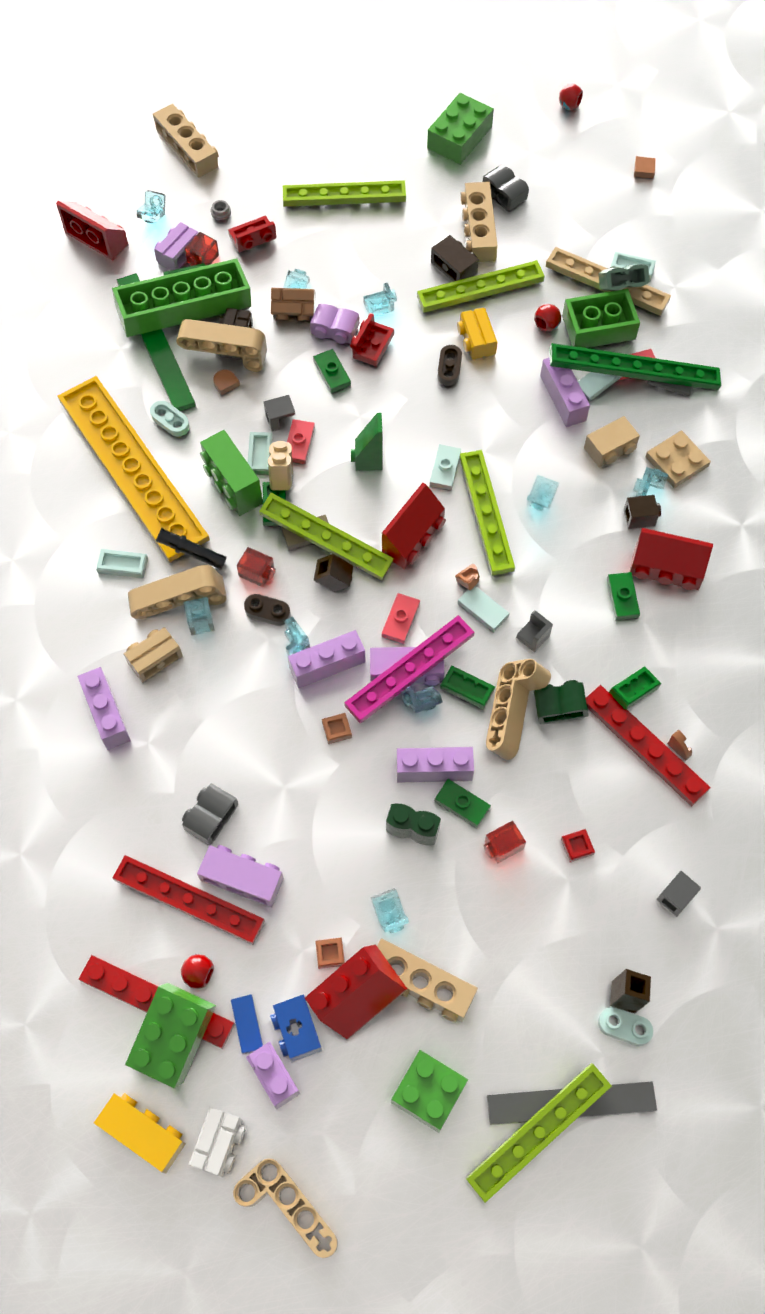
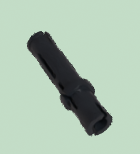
M161 528L156 542L175 549L176 553L182 552L219 570H222L227 556L216 553L186 539L184 535L179 536L164 528Z

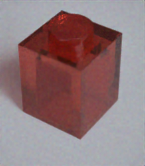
M199 232L185 247L187 262L191 266L204 263L205 266L210 265L219 256L217 240L202 232Z
M247 547L236 565L239 577L261 587H264L267 581L272 580L276 571L272 557L250 547Z
M512 820L486 834L483 846L489 858L494 857L498 864L524 850L526 841Z

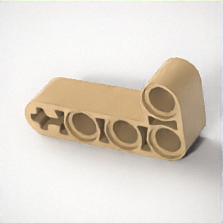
M186 319L181 323L176 340L177 344L183 349L242 357L244 367L253 372H259L263 369L267 353L265 334L254 328Z
M210 565L197 566L128 592L130 614L135 619L147 618L202 599L208 605H219L227 600L224 579Z
M533 659L506 663L499 672L486 746L490 751L505 760L514 758L518 753L529 691L543 689L551 680L550 671Z
M264 1159L235 1185L233 1196L239 1205L247 1208L253 1207L269 1194L314 1254L321 1258H328L334 1255L338 1247L336 1235L276 1160ZM268 1165H274L277 1168V1177L272 1181H265L262 1176L263 1169ZM245 1185H252L255 1189V1195L249 1202H244L240 1197L241 1189ZM285 1188L294 1189L296 1194L294 1202L290 1205H284L280 1200L281 1192ZM304 1211H310L314 1216V1223L308 1229H303L298 1223L299 1215ZM320 1223L324 1228L319 1230V1233L324 1238L330 1236L332 1239L329 1243L331 1250L328 1252L325 1249L318 1250L317 1247L320 1245V1242L315 1235H313L311 1240L307 1237L308 1234L317 1229Z

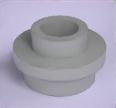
M217 200L210 209L211 216L216 220H225L231 215V207L226 201Z

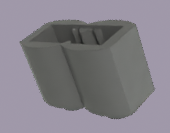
M501 164L483 176L482 182H490L491 197L496 199L504 209L510 211L527 200L529 193L527 183L516 177L514 172L507 166Z
M212 783L199 792L197 804L192 809L189 808L182 817L184 830L208 845L215 841L223 826L231 818L238 806L236 797Z

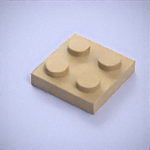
M682 430L647 451L645 456L673 488H676L709 467L711 462Z

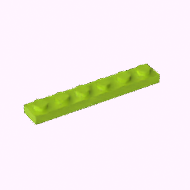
M405 180L282 185L283 207L406 202Z
M538 260L419 290L417 291V298L423 313L541 283L544 282L545 276Z
M476 450L460 453L459 459L491 576L514 572V561L483 451Z
M270 493L259 511V515L331 554H335L381 581L393 563L394 558L273 493Z
M591 1063L470 1173L466 1180L486 1203L610 1089L612 1085L596 1066Z

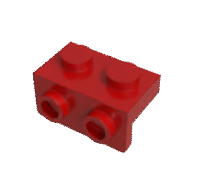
M266 215L228 229L229 237L239 253L277 238L275 223L273 221L270 222Z
M369 313L367 319L361 322L359 333L357 336H353L350 348H352L353 358L377 367L395 335L394 328L375 322L374 314Z

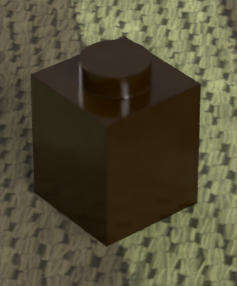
M655 494L627 498L623 510L628 529L656 525L658 517H661L660 503L656 502Z
M335 554L328 555L317 560L313 581L333 592L348 588L351 585L354 566Z
M625 969L612 981L610 1006L634 1014L650 1002L651 976Z

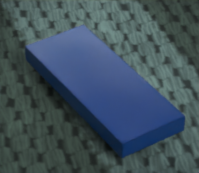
M252 994L231 999L241 1052L246 1054L256 1051L263 1046Z

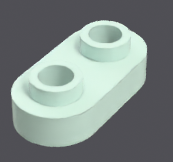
M157 401L151 406L150 414L152 420L169 434L179 437L189 431L190 426L187 416L170 403Z
M615 1007L605 1009L599 1016V1028L607 1036L636 1046L645 1045L653 1037L651 1022L642 1016ZM613 1016L617 1018L618 1025H611L609 1023V1017ZM636 1026L643 1027V1035H639L636 1033Z

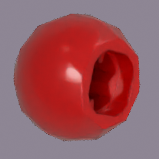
M576 84L563 86L559 92L560 105L566 110L578 108L583 97V90Z
M551 304L540 306L534 315L536 326L546 332L555 330L561 323L560 310Z
M195 954L188 957L181 967V976L184 983L190 988H204L209 983L214 971L212 960L205 955Z

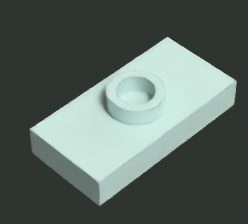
M439 444L429 486L452 490L461 448Z

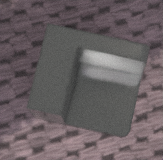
M290 395L263 401L265 415L271 432L280 430L279 419L295 415Z
M534 610L531 613L529 622L517 633L516 638L533 652H536L550 637L553 624Z
M680 871L659 895L657 900L677 917L701 890V887L684 872Z

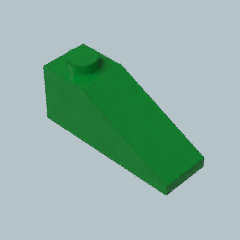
M382 412L376 413L355 438V448H350L351 462H355L356 471L383 470Z

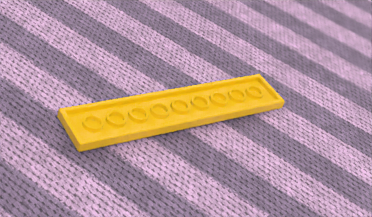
M97 376L57 396L155 542L161 528L179 536L184 535L186 539L199 545L210 540L205 529ZM156 542L169 563L185 555L182 552L176 553L175 549Z

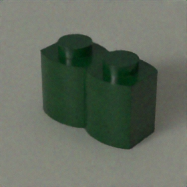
M569 680L561 686L548 684L543 689L534 690L537 716L540 724H551L589 716L583 682Z
M395 803L391 804L386 819V831L395 837H410L422 845H435L441 818L428 811H415L410 806Z

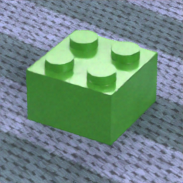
M419 1050L392 1097L391 1103L439 1133L468 1079Z

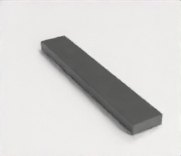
M653 1081L612 1085L578 1118L657 1111ZM562 1089L487 1095L490 1125L527 1122Z

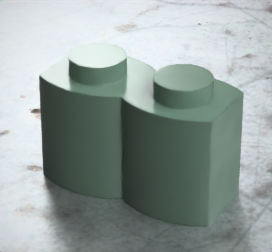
M642 264L605 269L598 273L600 289L604 291L621 290L626 287H641L650 282L648 266Z

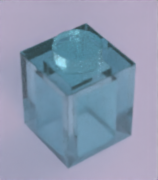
M208 597L184 602L191 635L215 631Z

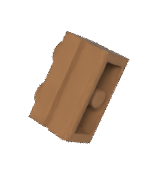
M271 287L270 313L272 316H276V320H289L290 316L297 317V321H310V317H313L316 307L315 289Z

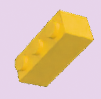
M114 1093L94 1121V1124L159 1171L166 1174L186 1145V1143L180 1140L183 1134L171 1125L167 1129L158 1124L160 1118L148 1109L144 1113L135 1108L138 1102L124 1093L120 1097Z

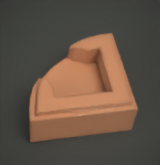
M471 564L456 574L455 578L459 584L468 590H472L479 582L480 575L476 565Z
M677 730L667 744L686 761L692 756V749L687 748L684 742L687 738L680 730Z

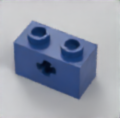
M304 994L273 1005L275 1013L271 1014L270 1017L275 1031L280 1029L283 1040L278 1042L283 1057L289 1056L290 1061L294 1062L322 1051ZM294 1023H296L298 1027L302 1025V1027L298 1029V1035H293L292 1032L290 1034L288 1033V1031L292 1029L291 1025Z

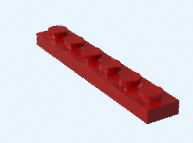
M599 685L586 697L588 710L691 807L709 791L711 787L632 713L627 709L625 710L603 686Z
M124 855L112 877L114 881L252 945L265 922L262 917Z
M93 955L89 958L78 979L145 1013L148 1012L158 986ZM213 1013L202 1040L223 1049L235 1023Z

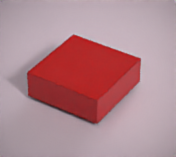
M586 829L561 837L570 863L595 854Z

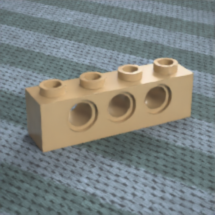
M172 103L153 113L155 129L198 178L219 167L217 149L208 143L204 134H200L192 121L189 122L181 109H178Z
M490 182L465 183L464 192H461L460 198L461 205H465V208L462 209L463 221L467 222V224H464V235L469 239L466 240V249L474 253L479 262L496 261L498 245Z
M381 938L377 947L391 966L399 964L404 969L399 978L405 984L407 990L401 996L407 997L409 994L417 998V1003L429 1010L434 1007L442 1011L441 1016L454 1023L457 1020L463 1022L478 988ZM421 976L426 978L428 985L425 988L419 989L414 986L413 980ZM441 989H447L451 992L452 998L449 1001H441L437 996V992Z

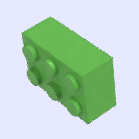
M460 92L428 128L427 149L461 165L492 128L494 108Z
M629 289L565 299L562 318L572 346L589 348L636 340L640 321Z
M222 430L201 441L202 452H200V456L205 463L202 465L208 477L212 476L214 478V485L220 494H225L227 497L225 500L231 510L235 509L238 515L241 516L262 505L260 480L226 431Z
M170 983L158 986L125 1065L175 1089L185 1081L216 1005Z

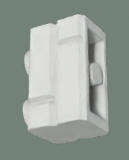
M209 1107L189 1165L223 1177L225 1172L230 1173L235 1160V1155H232L235 1143H241L246 1127L242 1126L243 1120Z

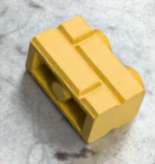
M483 307L474 309V311L462 312L460 314V322H457V329L459 335L464 336L463 346L465 352H469L473 360L483 356L495 355L498 342L486 309Z

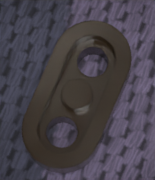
M446 345L440 351L437 378L443 385L451 386L459 380L462 351L458 346Z
M252 594L244 601L245 613L251 619L276 626L284 625L290 620V607L284 601L260 594ZM255 602L259 603L256 607L252 606ZM276 609L282 610L280 613H275L274 611Z

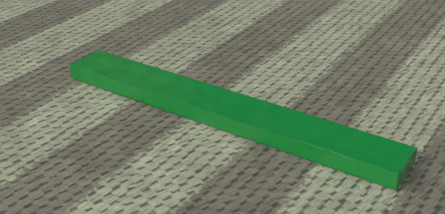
M137 273L116 279L118 286L140 281ZM159 329L140 334L171 405L180 412L196 407L194 398L163 330Z
M551 343L549 347L550 366L712 390H719L721 387L720 368L554 343Z

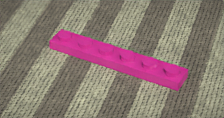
M459 615L345 701L344 706L361 724L474 636V631Z

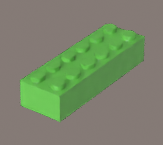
M237 258L112 288L115 307L126 337L180 325L186 319L200 320L224 314L227 308L241 310L252 307L251 289Z

